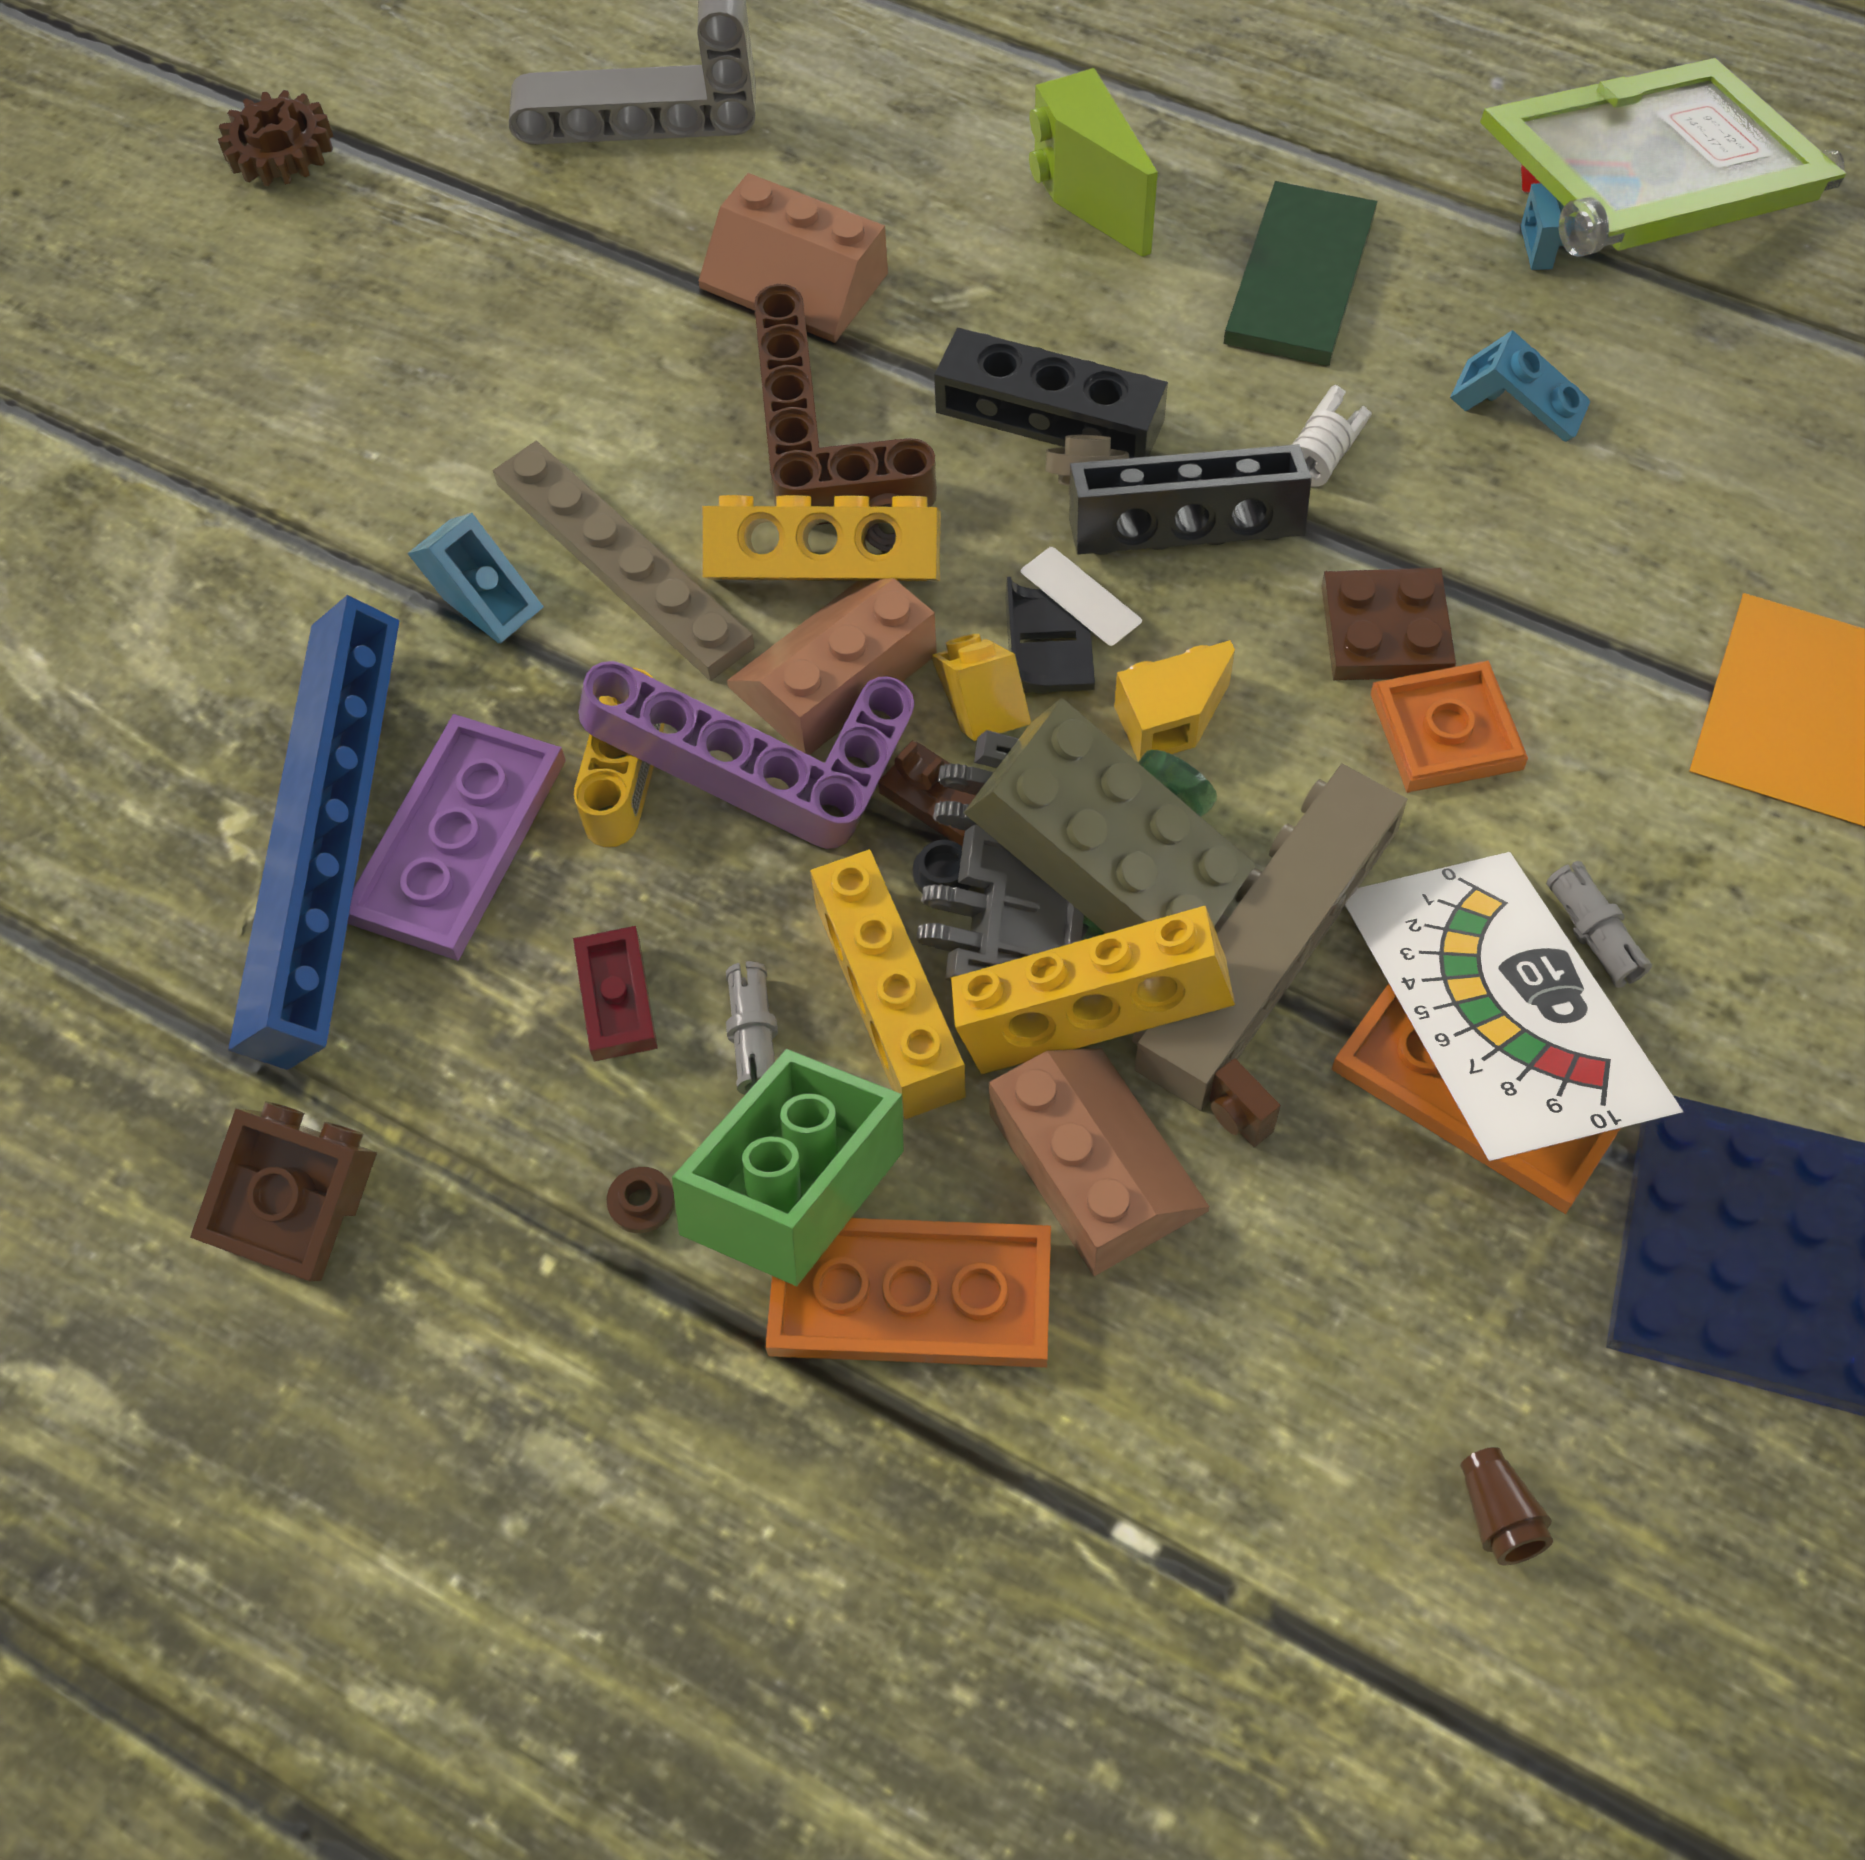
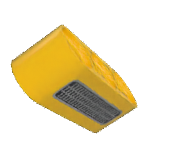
M633 668V669H635V670H637V671H639V672H641V673H643V674H645V675H647V676L653 678V677H652L648 672H646L645 670L638 669V668ZM600 696L599 698L601 703L609 706L622 704L614 697ZM664 723L653 725L658 731L663 732ZM591 734L588 737L574 787V800L588 839L602 847H617L630 840L638 828L654 766ZM621 755H627V756L622 757V758H619V759H614V758H616V757H618V756H621ZM606 806H614L608 810L598 811Z

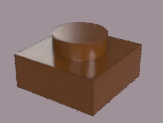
M1236 1058L1227 1063L1214 1075L1209 1100L1213 1114L1228 1132L1233 1135L1240 1133L1253 1147H1256L1274 1132L1281 1105Z

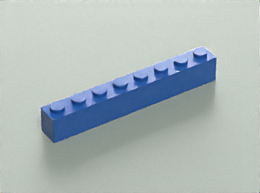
M346 595L311 625L228 1051L285 1070L321 1051L327 1045L400 620L349 595Z

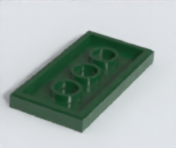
M1275 181L1225 329L1223 344L1330 366L1378 201Z

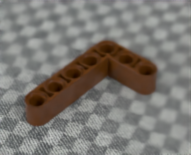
M774 284L762 289L755 297L754 307L770 474L775 506L776 496L784 495L810 496L811 506L834 507L835 496H867L870 501L880 494L893 493L900 496L927 497V507H932L937 496L935 453L926 442L919 439L904 438L819 447L802 295L795 287L787 284ZM822 522V523H819V524H817V525L832 524V523Z

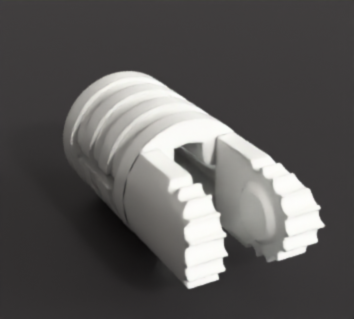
M1338 385L1331 386L1307 420L1305 428L1302 429L1298 438L1291 444H1300L1312 477L1311 487L1322 486L1328 481L1339 460L1350 449L1372 415V412L1364 406L1355 411L1348 420L1335 413L1346 393Z

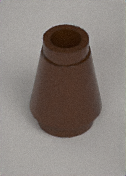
M1490 1447L1479 1450L1461 1462L1460 1467L1465 1475V1482L1482 1547L1487 1552H1493L1498 1564L1506 1566L1527 1561L1541 1554L1552 1545L1553 1538L1548 1530L1552 1523L1551 1518L1508 1460H1505L1500 1448Z

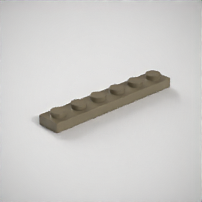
M537 440L493 470L497 485L707 679L712 681L755 648L753 634Z

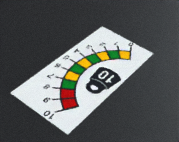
M1510 852L1357 888L1345 904L1489 1161L1683 1112Z

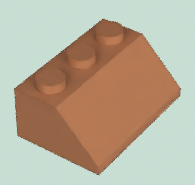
M747 173L720 206L698 280L699 287L752 310H755V297L765 287L774 284H787L795 287L803 298L807 332L836 343L888 274L885 225Z
M894 578L857 581L727 680L728 688L793 747L810 755L842 730L862 689L870 680L888 676L903 682L932 659V654L937 653L935 612Z
M1102 1048L1046 1051L989 1082L991 1118L1093 1276L1100 1274L1209 1212L1210 1206Z

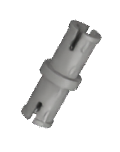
M1575 861L1571 865L1574 872L1571 871L1568 864L1561 867L1549 877L1546 884L1553 891L1575 924L1576 928H1573L1572 932L1581 944L1588 943L1616 988L1626 985L1625 977L1629 984L1642 978L1650 971L1652 964L1627 932L1626 927L1621 921L1624 920L1625 916L1617 904L1608 903L1581 861Z
M752 961L746 962L747 980L741 975L739 963L730 966L726 970L732 1016L726 1021L728 1040L734 1043L737 1091L744 1095L754 1086L757 1078L759 1080L775 1062L772 1039L778 1034L776 1017L769 1013L766 983L767 968L764 964Z

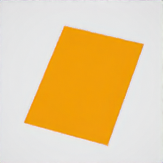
M1743 593L1689 772L1865 827V629Z

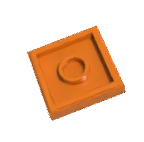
M1489 660L1373 682L1370 695L1407 793L1524 770L1528 756Z

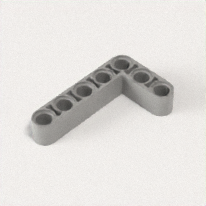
M698 0L697 35L702 65L537 72L520 75L514 80L511 87L509 129L512 135L527 144H555L729 136L747 132L755 123L756 79L746 0Z

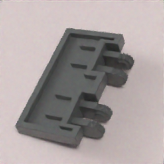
M986 730L977 738L974 763L997 768L1019 738ZM945 764V766L940 768L938 782L944 785V787L977 795L994 772L960 764ZM940 801V803H936L933 819H935V822H939V824L965 831L958 883L985 890L984 894L936 884L924 886L921 902L927 905V907L972 917L971 931L940 923H923V925L918 926L916 937L918 943L950 952L948 953L945 980L951 981V977L1081 941L1084 914L966 816L963 812L969 804H962L956 801Z

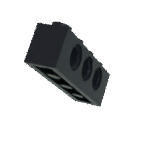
M957 327L934 374L936 413L1065 447V436L1068 435L1106 436L1111 438L1110 449L1129 452V458L1149 457L1165 420L1167 381Z
M1300 444L1070 463L1069 522L1077 555H1105L1116 551L1163 550L1175 546L1221 545L1234 541L1278 540L1283 537L1305 536L1312 477Z

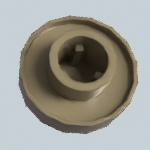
M1068 435L1065 436V447L1046 450L1045 471L1058 474V483L1069 485L1070 495V463L1129 458V452L1110 449V437Z

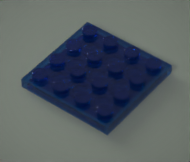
M1673 1096L1683 1110L1682 1113L1643 1122L1640 1126L1606 1348L1865 1416V1143Z

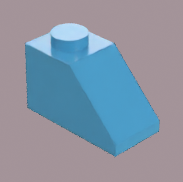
M473 513L448 520L407 553L443 600L497 643L503 642L544 608Z

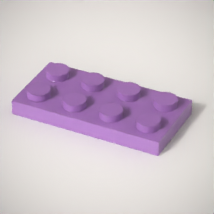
M453 714L354 886L347 924L459 961L566 761L562 747Z

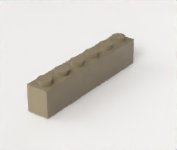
M1341 763L1327 783L1319 779L1304 800L1301 812L1305 813L1295 827L1289 823L1283 826L1270 848L1269 856L1272 857L1271 861L1263 872L1256 868L1252 869L1237 893L1236 901L1239 902V905L1229 918L1222 914L1214 926L1226 957L1235 1005L1135 1032L1132 1042L1138 1045L1135 1071L1202 1111L1210 1099L1215 1073L1234 1058L1238 1059L1344 909L1347 901L1363 882L1398 832L1408 799Z

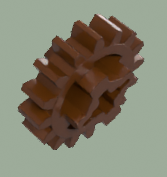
M283 90L278 98L271 99L268 92H262L261 101L257 103L246 98L242 100L245 107L242 111L229 110L227 112L231 123L219 125L222 137L218 138V143L224 158L228 162L231 172L233 174L241 172L245 182L248 183L260 176L263 185L269 186L274 178L281 177L286 185L291 183V175L297 172L306 178L310 176L307 167L310 164L323 166L325 161L322 153L332 152L333 150L330 138L334 136L327 114H324L319 102L310 104L307 94L304 93L297 96L294 100L291 99L288 90Z

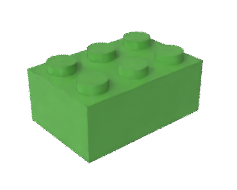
M786 1049L672 1176L679 1235L794 1286H798L904 1152L902 1094Z

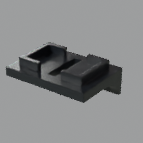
M1011 576L1007 577L1005 600L1008 648L1010 652L1015 654L1024 693L1095 690L1091 630L1041 589L1020 586L1012 580ZM1076 638V640L1020 643V640Z

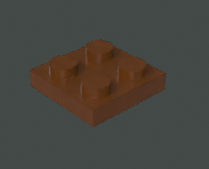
M1441 568L1324 571L1321 587L1333 681L1394 679L1456 666Z

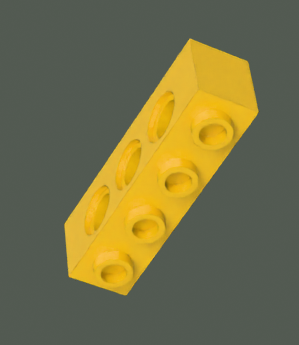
M722 495L719 496V506H702L703 578L711 580L862 581L894 578L897 581H940L941 511L937 507H927V497L894 496L892 497V507H869V497L835 496L834 507L811 506L810 496H776V506H754L753 496ZM772 522L779 532L778 544L771 552L758 554L752 546V533L759 524ZM822 522L832 523L837 531L835 547L826 554H815L808 543L811 529ZM877 523L891 524L896 533V541L893 548L882 555L872 554L865 542L868 530Z
M869 849L811 869L816 909L893 1091L902 1094L904 1119H909L965 1098L964 1062L871 850Z
M1206 906L951 977L955 1028L981 1075L1025 1063L1046 1051L1073 1050L1235 1005L1226 957Z

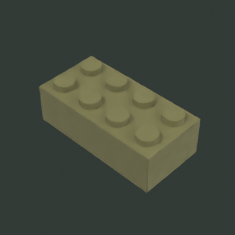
M1063 698L1030 723L963 812L1105 933L1201 906H1206L1212 924L1215 926L1256 865Z

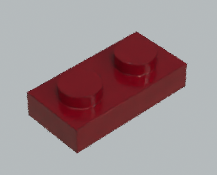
M636 926L573 938L589 1049L594 1062L658 1049L640 938Z

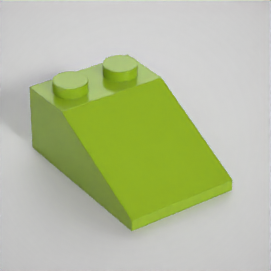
M1095 68L1036 84L1035 109L1030 110L1029 113L1030 126L1035 138V149L1029 153V165L1034 180L1037 183L1044 184L1053 202L1141 257L1150 255L1152 253L1158 171Z

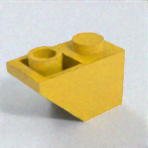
M969 634L947 641L946 651L932 654L935 669L959 728L970 739L977 741V738L986 730L1004 733L1030 725L1031 719L1014 653L988 639L981 640L980 634Z
M1231 640L1212 646H1195L1183 654L1155 662H1139L1127 670L1117 672L1114 708L1139 764L1197 746L1230 685L1235 653Z

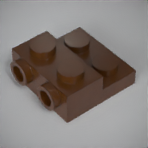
M265 1101L262 1112L235 1108L190 1238L307 1281H322L343 1217L356 1216L377 1152L361 1147L360 1143L364 1134L351 1128L324 1122L322 1130L319 1132L301 1126L305 1113L284 1105Z

